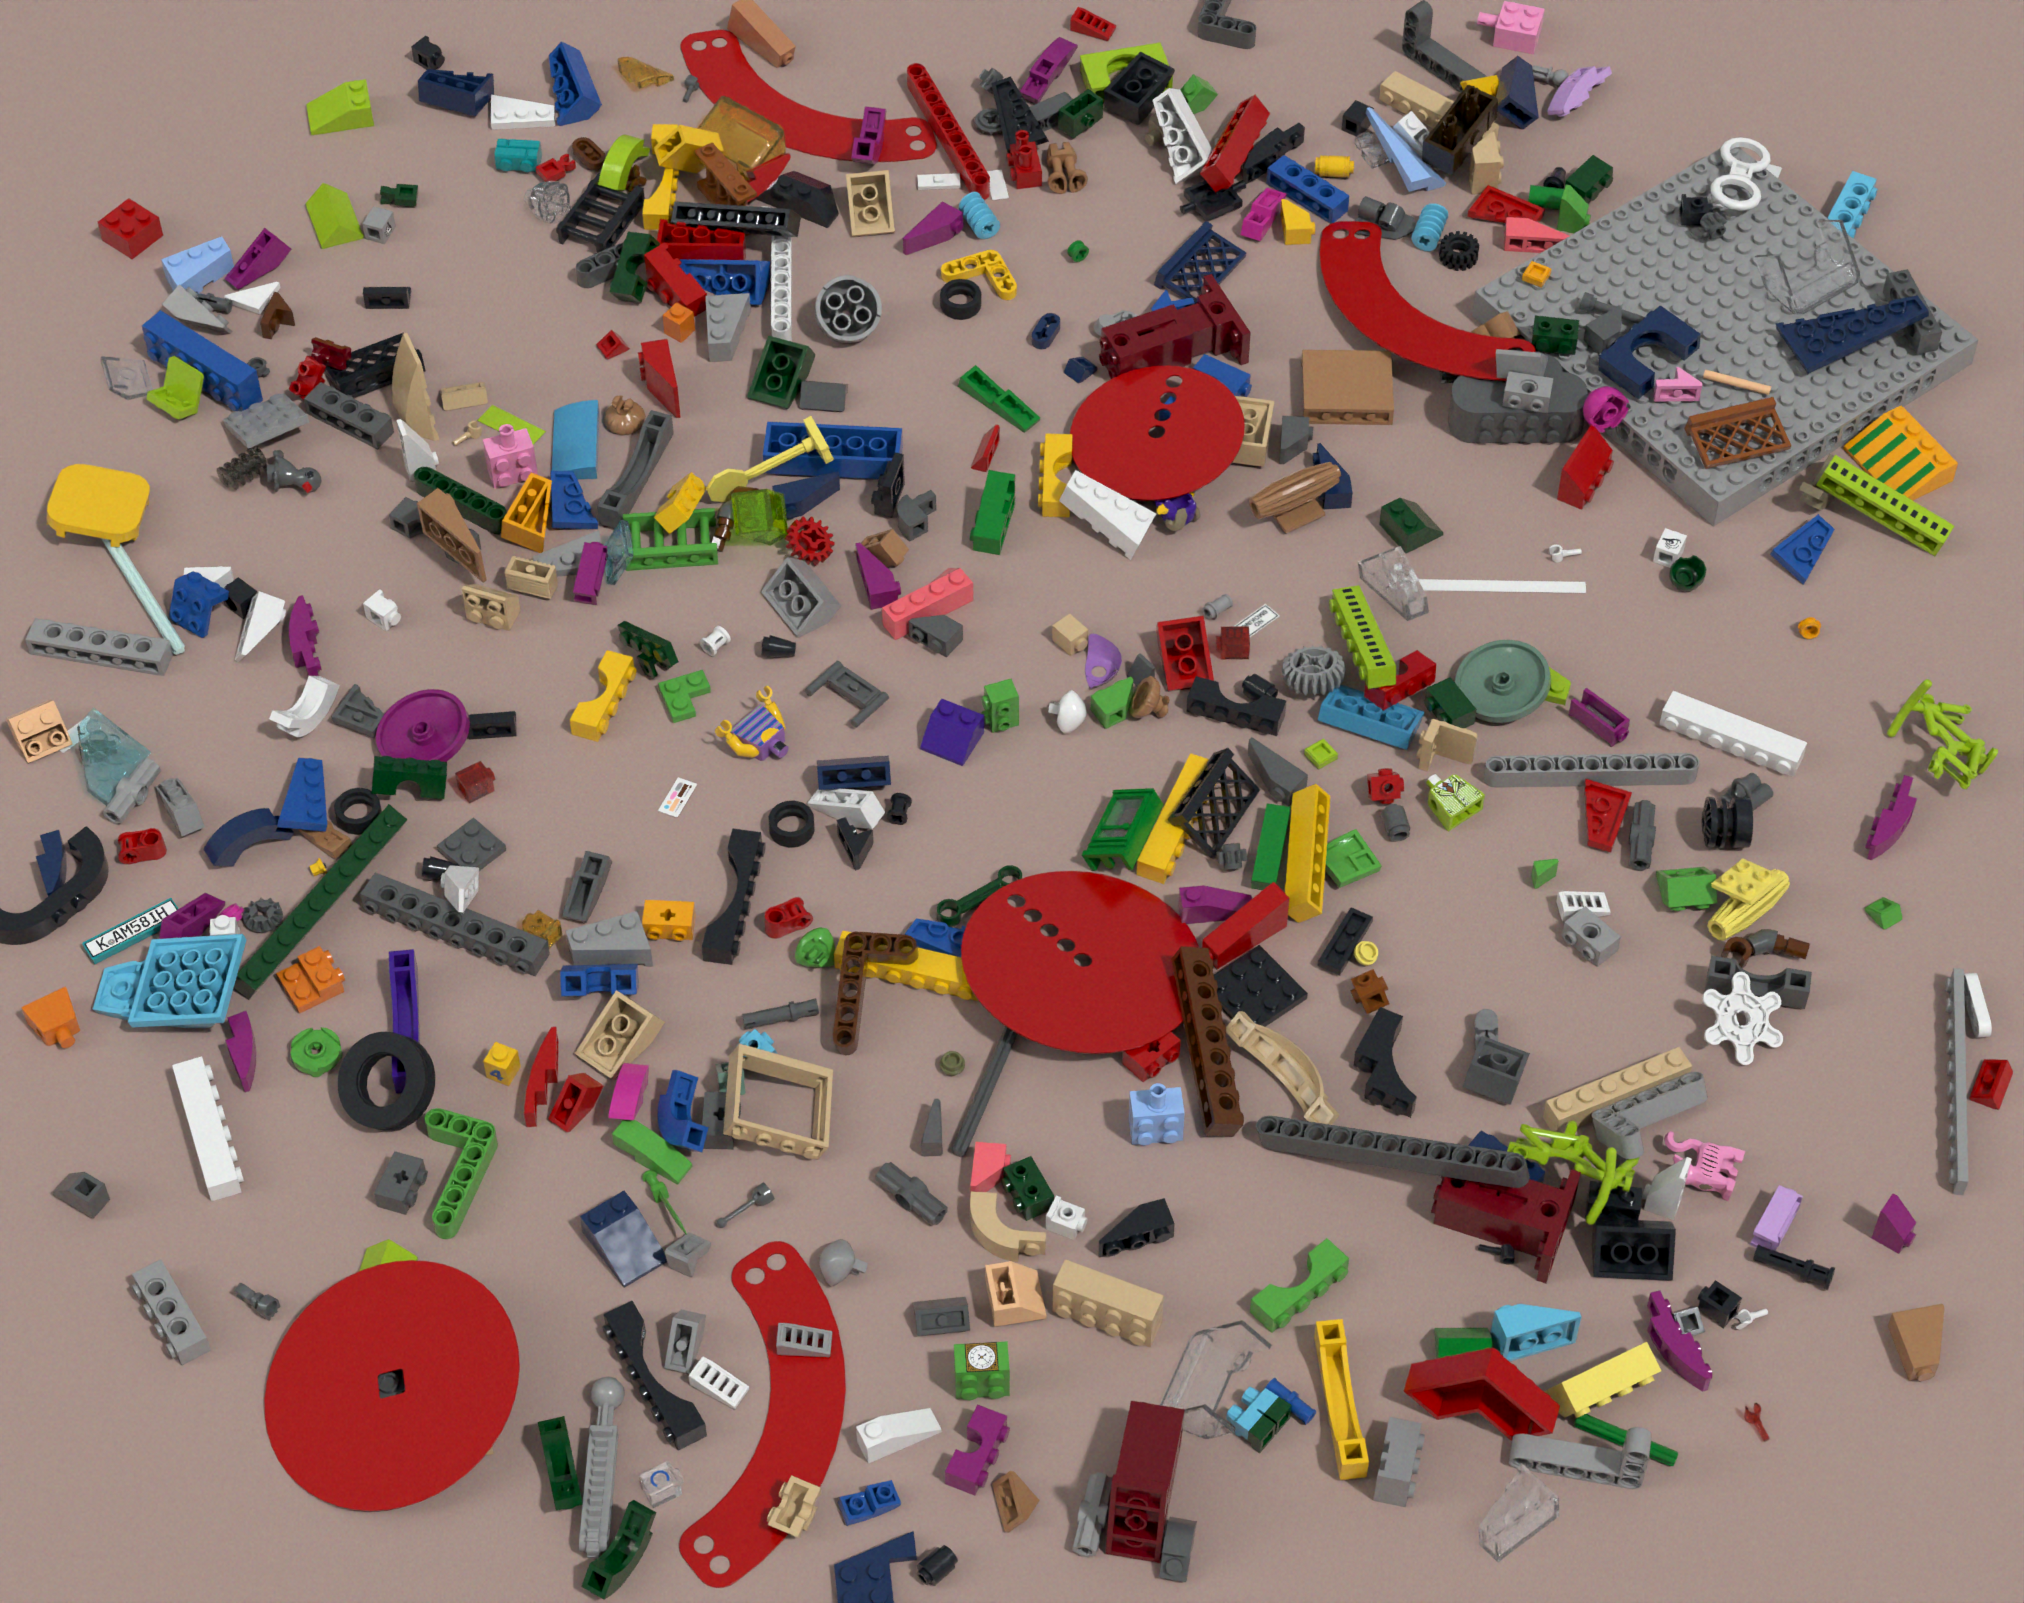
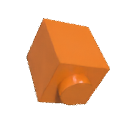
M676 302L663 314L664 334L682 343L695 331L694 312Z

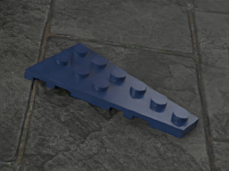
M1917 295L1892 300L1886 305L1876 306L1871 304L1867 305L1865 309L1855 310V308L1821 314L1815 319L1805 320L1801 318L1796 319L1795 323L1784 325V322L1775 324L1779 334L1804 370L1809 374L1928 317L1929 310Z

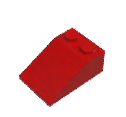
M668 340L642 342V352H638L640 366L643 365V367L639 368L641 381L646 380L647 389L676 418H681L678 387Z
M1204 616L1157 622L1156 633L1167 690L1189 689L1192 687L1196 676L1214 681Z

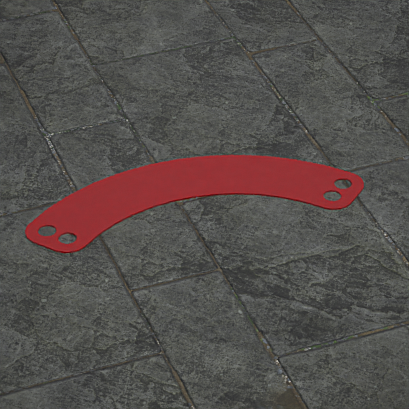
M712 30L690 34L682 40L681 51L691 75L698 78L699 88L707 98L726 116L756 135L786 148L814 156L852 161L854 137H860L863 119L847 118L820 112L783 96L757 75L742 53L736 35L730 31ZM717 38H723L727 41V44L724 47H715L712 45V41ZM696 41H703L707 46L703 50H694L692 44ZM917 117L885 120L884 140L878 162L918 160L931 156L936 150L937 143L930 123ZM916 126L921 129V133L917 136H910L906 133V129ZM913 141H922L925 143V148L913 150L910 144Z
M1338 221L1329 224L1323 229L1320 243V263L1326 288L1345 318L1363 335L1382 348L1431 369L1454 375L1507 381V379L1497 378L1496 349L1509 350L1511 348H1520L1525 352H1535V347L1529 341L1492 337L1460 330L1425 315L1408 303L1394 288L1385 273L1380 251L1382 231L1378 225L1371 222ZM1337 230H1346L1349 232V235L1345 238H1336L1333 236V233ZM1360 230L1370 232V236L1365 239H1358L1354 235Z
M781 1241L764 1244L741 1259L732 1271V1283L749 1306L759 1325L769 1359L771 1393L763 1434L742 1476L711 1511L685 1530L679 1543L680 1553L686 1563L704 1584L714 1588L728 1587L737 1582L760 1564L788 1536V1533L769 1526V1522H767L771 1508H777L782 1501V1498L779 1497L780 1489L784 1482L788 1483L791 1475L818 1487L821 1486L836 1451L843 1422L846 1394L845 1363L838 1326L828 1299L814 1273L792 1245ZM774 1254L784 1256L786 1265L780 1270L770 1269L767 1265V1260L770 1256ZM750 1269H761L765 1273L764 1280L759 1284L749 1283L745 1276ZM778 1323H790L832 1331L831 1356L777 1355ZM786 1337V1341L790 1342L791 1337ZM797 1338L796 1343L801 1344L802 1338ZM808 1338L807 1345L812 1346L813 1338ZM818 1338V1347L823 1348V1339ZM701 1536H708L714 1541V1548L706 1554L698 1553L694 1548L696 1539ZM717 1556L728 1558L730 1561L729 1569L722 1574L714 1573L710 1569V1562L713 1558Z

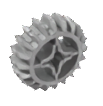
M1312 645L1309 648L1303 646L1301 650L1295 649L1294 653H1288V657L1284 658L1282 668L1283 680L1285 685L1289 686V690H1295L1296 694L1303 692L1305 696L1308 694L1315 696L1319 693L1324 695L1327 691L1333 692L1334 688H1339L1340 684L1344 682L1346 673L1343 656L1339 655L1338 651H1332L1331 647L1325 649L1322 645L1320 647Z

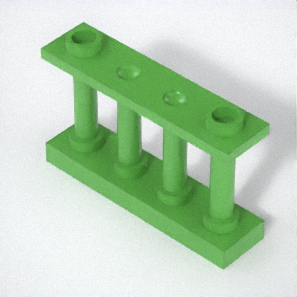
M715 508L694 509L689 520L677 528L678 545L664 546L663 530L665 529L654 518L657 512L623 514L625 533L631 532L632 549H624L626 571L718 565L717 543H710L709 527L716 526ZM700 527L701 544L687 545L686 528ZM654 531L655 547L641 548L640 532Z

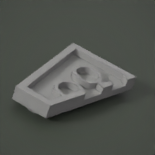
M599 530L537 554L533 556V560L538 563L542 562V564L546 563V565H555L557 577L577 574L584 542L601 543Z

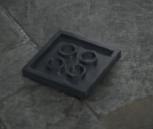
M1260 945L1214 974V980L1217 981L1218 1000L1221 1002L1222 1009L1233 1019L1238 1011H1243L1255 1024L1264 1027L1305 1001L1308 993Z

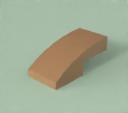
M328 820L326 832L298 829L312 844L334 859L353 845L350 837L335 830L332 823Z

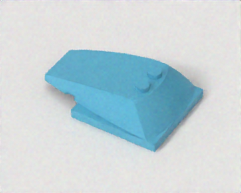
M243 934L152 939L144 961H130L104 968L93 1010L99 1014L128 1020L132 1028L153 1026L210 1028L216 1023H224L247 939Z

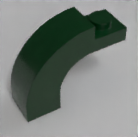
M565 1417L539 1421L538 1427L556 1511L561 1509L569 1510L575 1506L583 1505Z
M635 1500L629 1502L614 1540L599 1558L589 1564L581 1587L603 1600L614 1594L624 1584L642 1558L653 1535L650 1529L657 1512Z

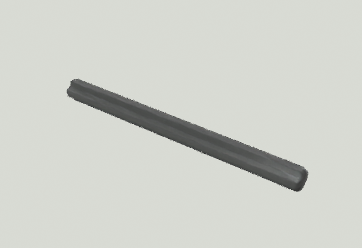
M1006 1026L952 1147L953 1154L961 1157L966 1155L1018 1035Z

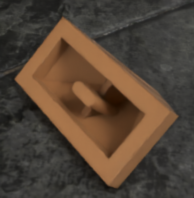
M1009 1471L992 1483L1004 1531L1008 1533L1025 1522L1040 1501L1014 1471Z

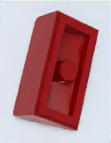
M996 424L984 435L971 469L982 472L988 471L1000 441L999 425Z
M1983 1060L1969 1097L1971 1101L1992 1109H2000L2013 1075V1070L2008 1060Z

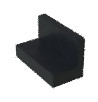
M364 287L363 298L365 308L409 309L411 287Z
M515 711L469 715V740L517 736Z

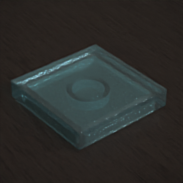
M625 520L619 521L604 545L608 548V558L605 566L607 584L615 585L634 556L629 523Z

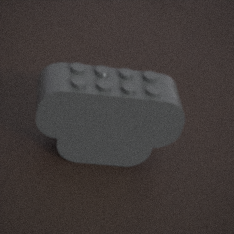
M1542 353L1548 356L1543 377L1553 378L1548 413L1502 406L1506 381L1459 376L1452 385L1448 415L1449 430L1455 438L1466 443L1570 442L1577 439L1583 430L1585 419L1583 405L1588 396L1587 386L1577 375L1562 372V366L1556 358Z

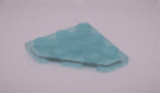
M93 707L78 725L77 730L87 791L107 806L116 795V787L123 777L128 778L141 760H145L151 752Z

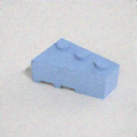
M222 236L161 259L165 277L173 291L180 284L185 289L190 287L196 293H200L206 284L211 281L213 283L234 267L230 248Z

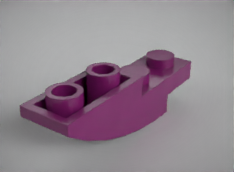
M1061 37L1054 40L1029 71V77L1020 90L1023 98L1035 104L1039 103L1055 77L1058 78L1078 48V45Z
M303 595L298 596L290 617V646L295 667L305 666L308 677L319 676L318 671L322 670L318 657H313V654L316 653L314 645L318 644L315 634H319V628L316 620L311 621L310 617L314 616L311 604H306Z
M1904 775L1902 783H1896L1892 796L1897 798L1896 802L1890 801L1888 809L1883 808L1881 816H1875L1871 830L1875 831V834H1869L1865 846L1866 849H1869L1867 859L1873 860L1887 851L1900 838L1908 826L1917 798L1908 796L1913 777Z
M1661 1291L1651 1292L1647 1307L1652 1317L1650 1318L1647 1331L1654 1345L1668 1364L1681 1377L1702 1392L1707 1391L1712 1379V1371L1709 1364L1704 1363L1699 1342L1694 1341L1691 1332L1682 1334L1678 1321H1674L1671 1315V1305L1668 1299H1664Z

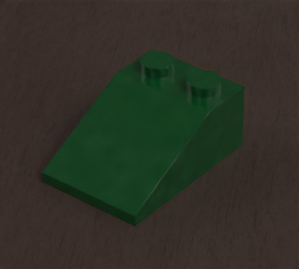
M768 336L747 398L789 409L801 389L802 381H805L810 373L816 354L807 345Z

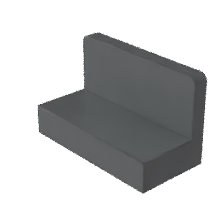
M802 381L800 407L805 409L844 411L848 384Z
M966 1297L914 1302L917 1336L970 1331Z

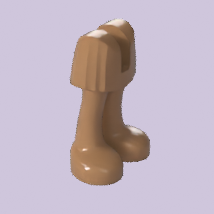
M1063 142L1061 150H1058L1057 143L1049 144L1047 150V163L1050 168H1053L1054 172L1049 176L1048 184L1053 192L1064 194L1067 191V181L1062 171L1064 167L1067 171L1069 188L1072 193L1083 189L1088 182L1086 172L1075 169L1077 155L1069 142Z

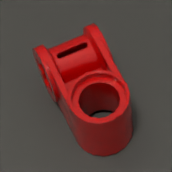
M155 828L124 832L118 836V844L121 846L118 858L124 864L158 860L164 857L167 852L162 834Z
M795 897L766 910L765 933L769 937L781 938L797 930L805 929L813 922V916L804 908L802 898Z

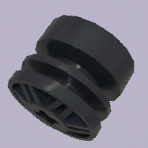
M1706 797L1701 824L1707 848H1714L1716 842L1719 848H1723L1727 837H1729L1731 847L1733 848L1750 847L1753 835V809L1749 797H1732L1729 808H1727L1724 797H1719L1717 803L1714 797Z

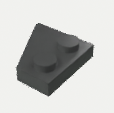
M354 684L332 715V721L374 738L384 713L374 706L373 701L361 692L358 685Z

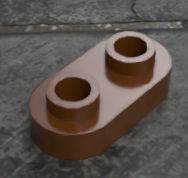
M586 137L577 138L573 141V154L587 168L592 170L602 168L606 158L603 150Z

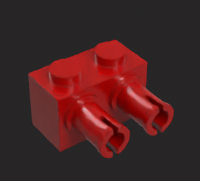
M1019 130L1015 134L1016 144H1010V153L1006 154L1007 165L1012 167L1010 168L1011 181H1015L1017 189L1041 187L1042 168L1035 141L1028 142L1029 133L1025 130Z

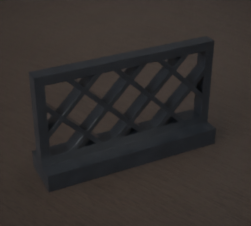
M404 332L351 352V360L346 361V369H331L333 367L325 365V372L338 391L353 398L392 384L393 369L399 347L393 345L401 341ZM417 349L416 352L422 363V368L424 372L426 370L422 353L419 349ZM378 350H379V351H382L381 354H374V353H373V352L378 351ZM389 352H395V353H396L395 356H390V355H387V354H388ZM357 358L362 359L360 362L353 361ZM368 360H376L375 364L367 363ZM348 367L356 368L354 372L346 371Z
M1229 748L1213 753L1167 819L1173 826L1179 825L1210 858L1216 856L1261 790L1233 761L1234 753ZM1227 767L1233 771L1234 780L1226 779L1225 770ZM1215 784H1221L1222 797H1215ZM1227 784H1234L1236 797H1229ZM1241 784H1245L1251 791L1247 797H1242ZM1204 801H1209L1211 813H1203L1202 803ZM1216 801H1223L1224 813H1217ZM1229 801H1236L1238 810L1236 813H1231ZM1193 817L1198 818L1199 830H1195L1189 824ZM1204 817H1211L1213 830L1205 829ZM1218 817H1225V830H1219ZM1206 834H1213V847L1207 843Z

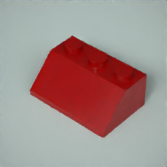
M1591 425L1561 472L1557 500L1581 510L1586 502L1590 503L1592 501L1595 488L1601 487L1604 474L1606 472L1609 473L1614 464V461L1611 460L1613 450L1595 426Z

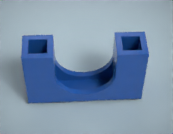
M1206 354L1193 367V369L1219 380L1234 396L1247 397L1251 391V374ZM1170 396L1164 404H1172L1176 401V398ZM1159 410V421H1165L1170 418L1171 413L1168 410Z

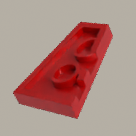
M1488 185L1468 210L1467 217L1506 223L1507 217L1529 218L1539 223L1545 215V209Z
M1585 779L1588 846L1611 852L1632 792Z

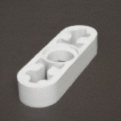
M1964 973V998L1973 1033L1976 1038L1990 1037L1992 1031L1991 1020L1977 973Z

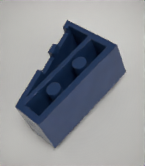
M427 69L418 79L419 101L467 115L477 116L489 102L491 95H494V76L492 73H487L486 77L474 76V72H467V75H454V71Z

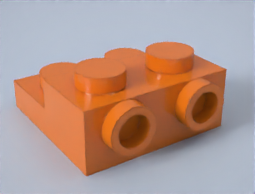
M320 946L297 956L298 963L276 973L277 979L299 1014L344 992L342 982L345 981V977L339 967L333 968L334 960L328 950L323 952Z

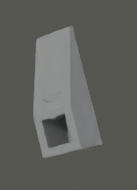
M179 284L162 303L163 306L185 324L229 334L232 332L227 327L229 322L220 314L216 317L212 313L214 309L206 301L199 302L196 299L199 295L190 287L185 289Z
M178 778L166 779L160 785L155 786L175 827L182 836L205 827L196 802Z

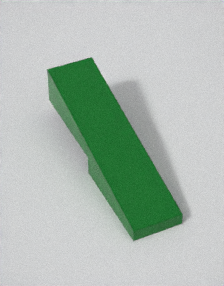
M976 365L960 377L958 384L960 389L1025 433L1040 421V417L1010 389L1004 391Z
M1268 803L1266 805L1251 880V889L1264 890L1273 882L1277 884L1291 807Z

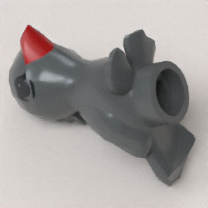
M281 450L273 451L275 459L273 464H267L268 483L274 482L275 492H278L279 486L297 485L304 489L306 493H310L320 487L322 481L317 470L311 467H303L298 470L292 463L283 458L284 453Z

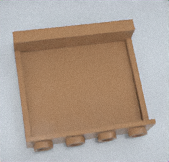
M1302 350L1303 417H1309V424H1393L1394 398L1390 351Z

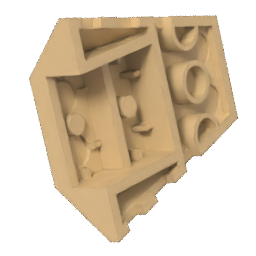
M404 333L398 347L393 369V404L400 419L420 437L437 441L439 436L434 428L435 419L433 414L431 415V402L426 391L427 385L422 363L408 333Z

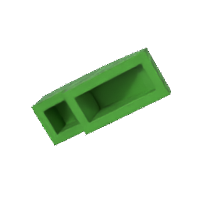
M623 1119L612 1133L615 1146L635 1156L637 1163L650 1170H654L657 1174L677 1185L692 1167V1163L677 1149L636 1120Z

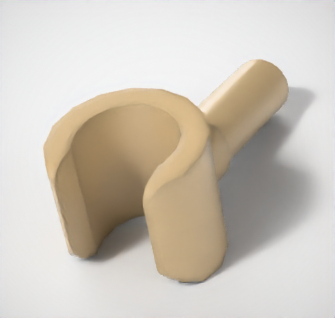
M477 421L469 422L468 431L452 441L453 444L456 446L470 437L473 439L479 438L482 433V426L477 428Z

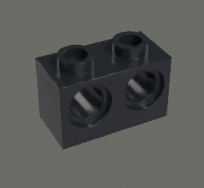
M1590 1181L1586 1199L1585 1218L1598 1197L1602 1182ZM1621 1186L1612 1189L1607 1203L1598 1218L1638 1220L1641 1211L1642 1188L1630 1187L1629 1192L1622 1191Z

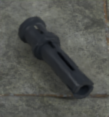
M1759 1244L1753 1257V1261L1801 1276L1800 1279L1803 1282L1811 1281L1823 1285L1826 1290L1830 1287L1836 1269L1835 1267L1827 1268L1815 1264L1812 1259L1803 1261L1762 1247Z

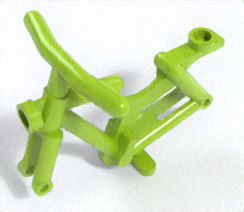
M1926 679L1902 706L1888 728L1887 735L1894 737L1911 711L1923 714L1929 734L1941 737L1947 746V749L1943 746L1938 747L1932 755L1928 771L1934 773V778L1939 779L1944 770L1959 783L1961 788L1967 789L1970 786L1971 779L1977 777V773L1983 774L1997 756L1998 749L1992 748L1987 755L1984 754L1986 752L1985 742L1979 738L1977 740L1970 738L1952 722L1955 721L1958 724H1962L1965 720L1964 717L1960 714L1943 712L1969 714L1972 708L1967 704L1963 706L1943 702L1934 704V697L1931 694H1925L1932 686L1931 680ZM1947 731H1949V732H1950L1953 736H1955L1959 741H1954L1953 738L1951 737V735H1950ZM1957 752L1961 756H1967L1966 764L1956 757ZM1950 761L1960 771H1962L1963 775H1960L1955 769H1953L1948 764V762Z
M1575 1121L1567 1123L1565 1133L1521 1124L1520 1131L1528 1139L1517 1138L1516 1143L1509 1142L1507 1152L1521 1154L1525 1159L1535 1160L1540 1165H1545L1549 1157L1565 1158L1575 1163L1574 1170L1602 1182L1598 1197L1585 1218L1588 1225H1593L1607 1203L1612 1189L1621 1186L1622 1191L1629 1192L1635 1174L1632 1168L1639 1161V1157L1627 1159L1616 1169L1617 1151L1613 1147L1607 1149L1606 1160L1603 1161L1592 1150L1589 1137L1575 1135L1577 1131V1123ZM1538 1136L1552 1138L1551 1143L1543 1142Z

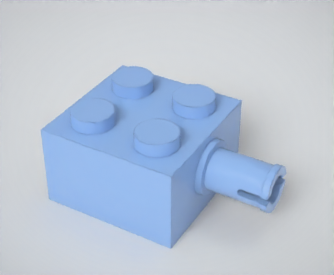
M1156 1083L1150 1087V1090L1130 1091L1128 1119L1132 1145L1183 1141L1185 1112L1181 1087L1166 1088L1163 1084Z

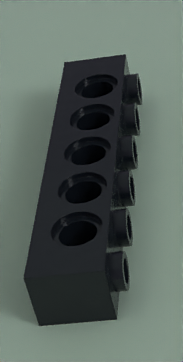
M674 201L671 223L676 225L677 222H684L687 227L697 228L698 225L707 226L711 231L719 228L745 234L798 237L801 216L793 210L785 208Z

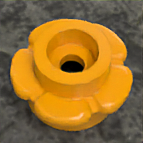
M1807 617L1798 624L1800 635L1806 639H1813L1820 633L1821 623L1814 617Z

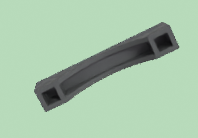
M653 410L650 411L642 425L635 451L625 472L614 486L605 491L597 505L599 524L621 530L624 524L623 514L631 512L674 434L672 415Z

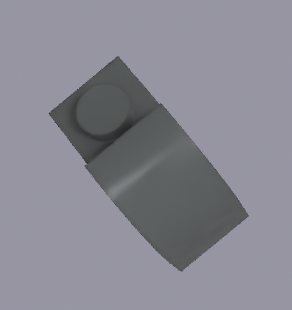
M932 490L918 495L913 500L906 494L897 505L898 528L909 542L928 532L927 515L937 510L936 495Z
M1175 1517L1169 1518L1163 1544L1159 1578L1181 1582L1187 1581L1197 1521Z

